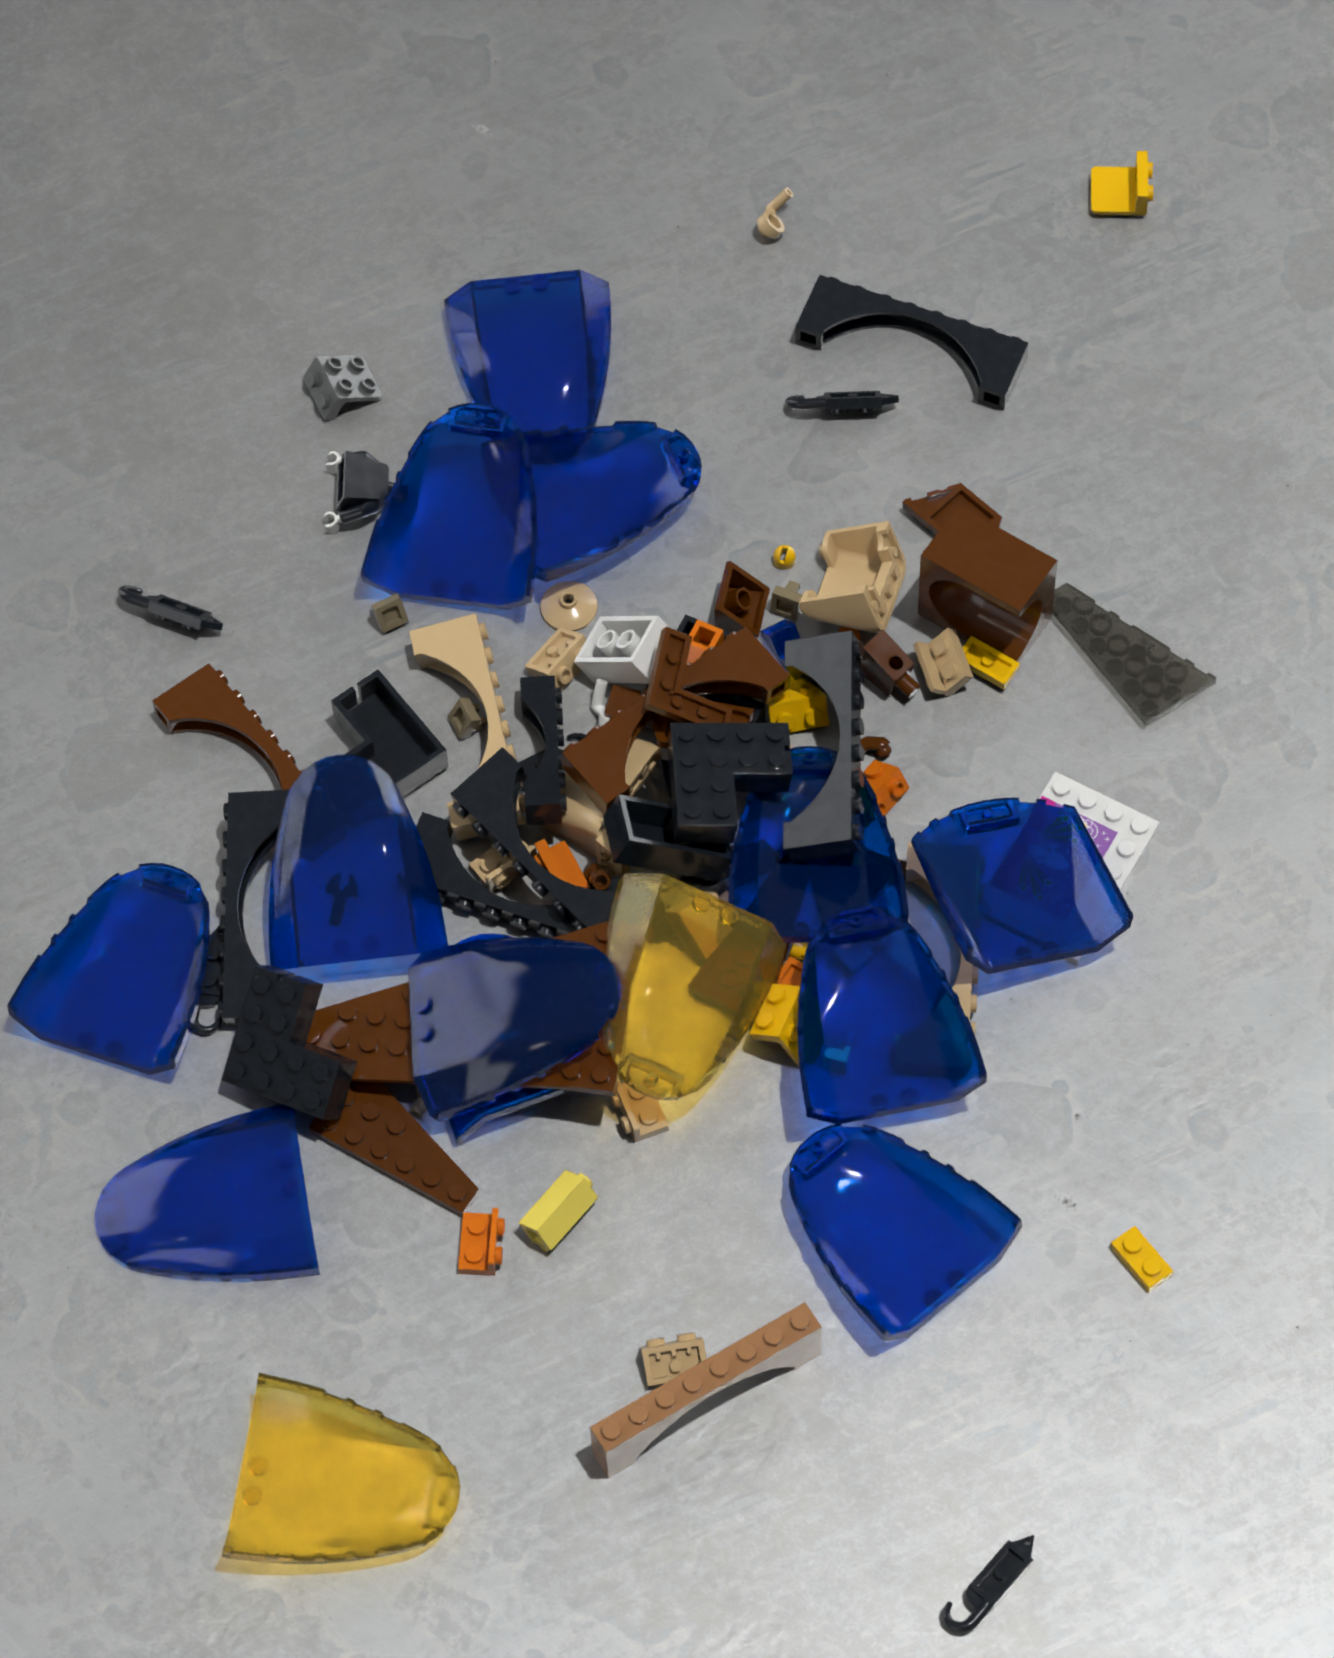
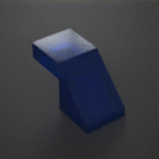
M786 619L760 631L783 668H785V641L801 639L796 625Z

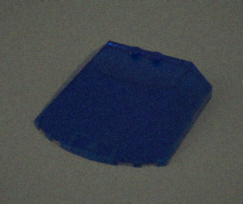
M1015 797L983 800L950 810L948 816L940 820L937 818L929 822L926 829L921 833L918 831L912 837L911 843L965 960L987 974L1096 953L1131 926L1133 913L1075 806L1063 804L1061 808L1047 805L1045 799H1036V803L1020 802L1019 798Z

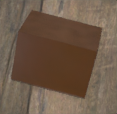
M727 561L714 610L715 627L730 633L733 631L738 632L747 627L757 638L759 637L770 588L732 561Z

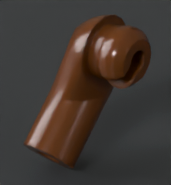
M866 736L861 738L864 753L876 750L877 756L882 758L892 752L889 746L890 742L885 737Z

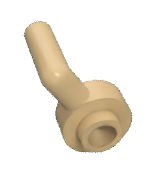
M785 188L766 206L765 212L757 219L758 231L765 238L776 239L785 231L784 224L776 215V211L793 196L790 189Z

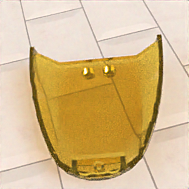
M625 873L618 882L606 934L608 938L607 952L603 958V964H606L605 980L602 983V991H604V1008L602 1010L604 1044L606 1053H611L618 1067V1076L633 1090L650 1098L664 1101L678 1100L683 1096L697 1092L705 1086L743 1039L761 1009L776 977L787 945L772 922L666 874Z
M258 1373L251 1423L222 1557L265 1563L325 1564L378 1558L420 1548L440 1536L450 1525L456 1514L460 1496V1481L455 1464L453 1465L442 1451L441 1446L433 1439L403 1422L400 1424L384 1416L379 1410L375 1409L373 1411L356 1404L353 1399L348 1397L343 1399L328 1394L325 1389Z

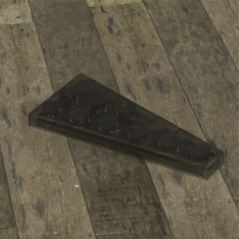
M1066 582L1055 589L1052 614L1145 726H1148L1216 683L1217 677L1209 672L1205 674L1195 667V663L1187 658L1183 660L1172 653L1170 647L1135 625L1130 626L1120 620L1119 615L1113 611L1108 612L1095 604L1094 599Z

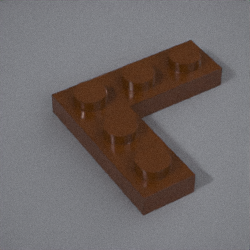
M667 626L663 628L659 638L644 708L680 723H730L733 709L681 689L692 636Z

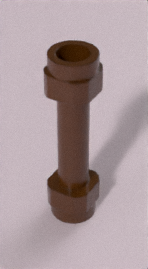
M591 863L585 867L583 874L596 890H605L609 887L611 878L597 863Z

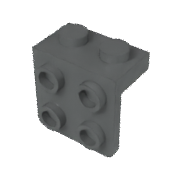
M361 355L316 356L303 376L305 385L310 391L324 420H334L345 402L379 401L383 395L365 359Z

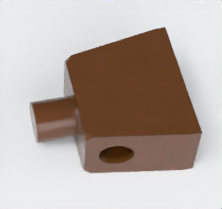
M882 629L864 646V657L861 658L864 677L888 696H891L899 689L907 698H911L920 688V685L910 676L914 662Z

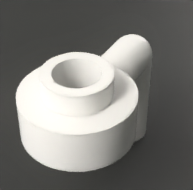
M604 679L596 680L591 702V710L599 716L598 726L600 727L610 719L605 716L606 707L603 705L608 684Z

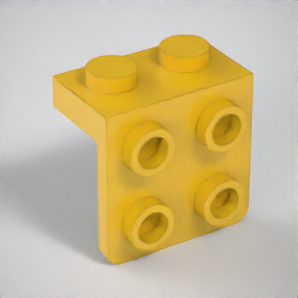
M1137 151L1135 167L1095 166L1091 169V212L1093 214L1146 216L1148 201H1153V185H1148V179L1153 178V162H1148V151Z
M791 675L789 689L767 704L769 723H788L789 733L829 725L826 695L802 679L794 680Z
M772 983L749 1034L757 1041L780 1043L799 1067H806L814 1054V1049L820 1035L825 1029L826 1017L801 986Z

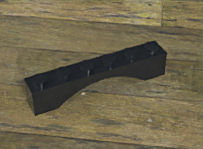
M555 675L520 677L522 719L534 728L545 746V752L540 765L524 783L526 826L562 824L561 812L567 811L566 794H561L560 790H566L565 772H560L559 769L562 768V753L564 751H559V747H564L563 729H558V726L563 725L562 708H557V705L562 704L561 687H556Z

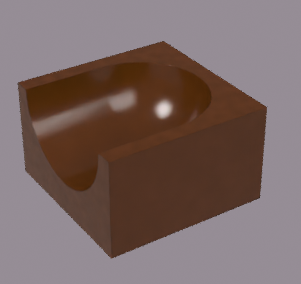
M958 505L921 554L918 615L943 629H955L958 637L966 642L973 636L1020 663L1052 619L1058 560Z

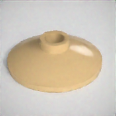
M563 581L551 586L544 593L540 609L544 621L550 627L557 630L561 626L572 631H579L587 627L594 620L598 604L595 594L586 585L576 581ZM573 600V602L569 604L565 603L564 601Z

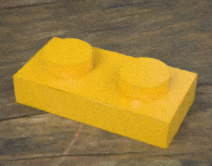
M973 636L962 647L971 671L1005 690L1020 669L1019 662Z
M1133 1226L1111 1242L1110 1248L1148 1293L1173 1276L1174 1271L1136 1226Z

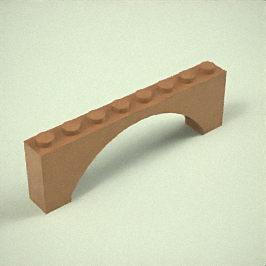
M806 1302L802 1303L590 1427L592 1454L609 1479L633 1465L643 1450L667 1427L715 1393L738 1381L764 1371L783 1367L797 1369L821 1355L822 1326Z

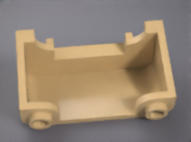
M884 521L826 531L823 542L819 546V552L828 567L818 594L813 590L804 591L799 600L801 612L807 618L870 633L880 632L882 629L885 631L906 574L905 556L890 522Z
M637 738L630 749L625 766V782L630 787L629 796L631 797L634 796L642 783L645 784V779L658 761L662 759V749ZM566 773V790H560L561 794H566L567 811L561 812L562 824L541 826L597 857L595 839L599 831L605 827L604 814Z

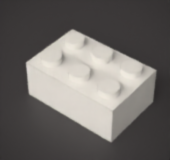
M600 616L575 658L574 663L593 683H596L597 679H604L608 683H649L661 630L669 626L659 616Z

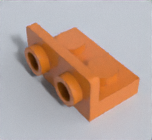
M492 1208V1214L463 1212L458 1264L459 1274L496 1276V1265H502L503 1247L498 1246L499 1236L504 1237L505 1218H500L499 1208Z

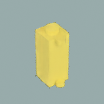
M565 1170L518 1222L530 1240L539 1245L544 1252L548 1253L598 1199V1196L591 1188L593 1186L592 1181L582 1173L577 1175Z

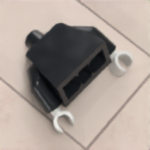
M334 451L328 454L329 462L325 465L329 473L337 474L336 511H340L339 515H336L334 512H326L323 519L326 523L334 521L331 524L325 525L328 533L339 531L341 523L348 524L380 512L387 499L398 501L401 499L403 485L389 482V467L387 464L381 463L367 451H346L342 454V457Z

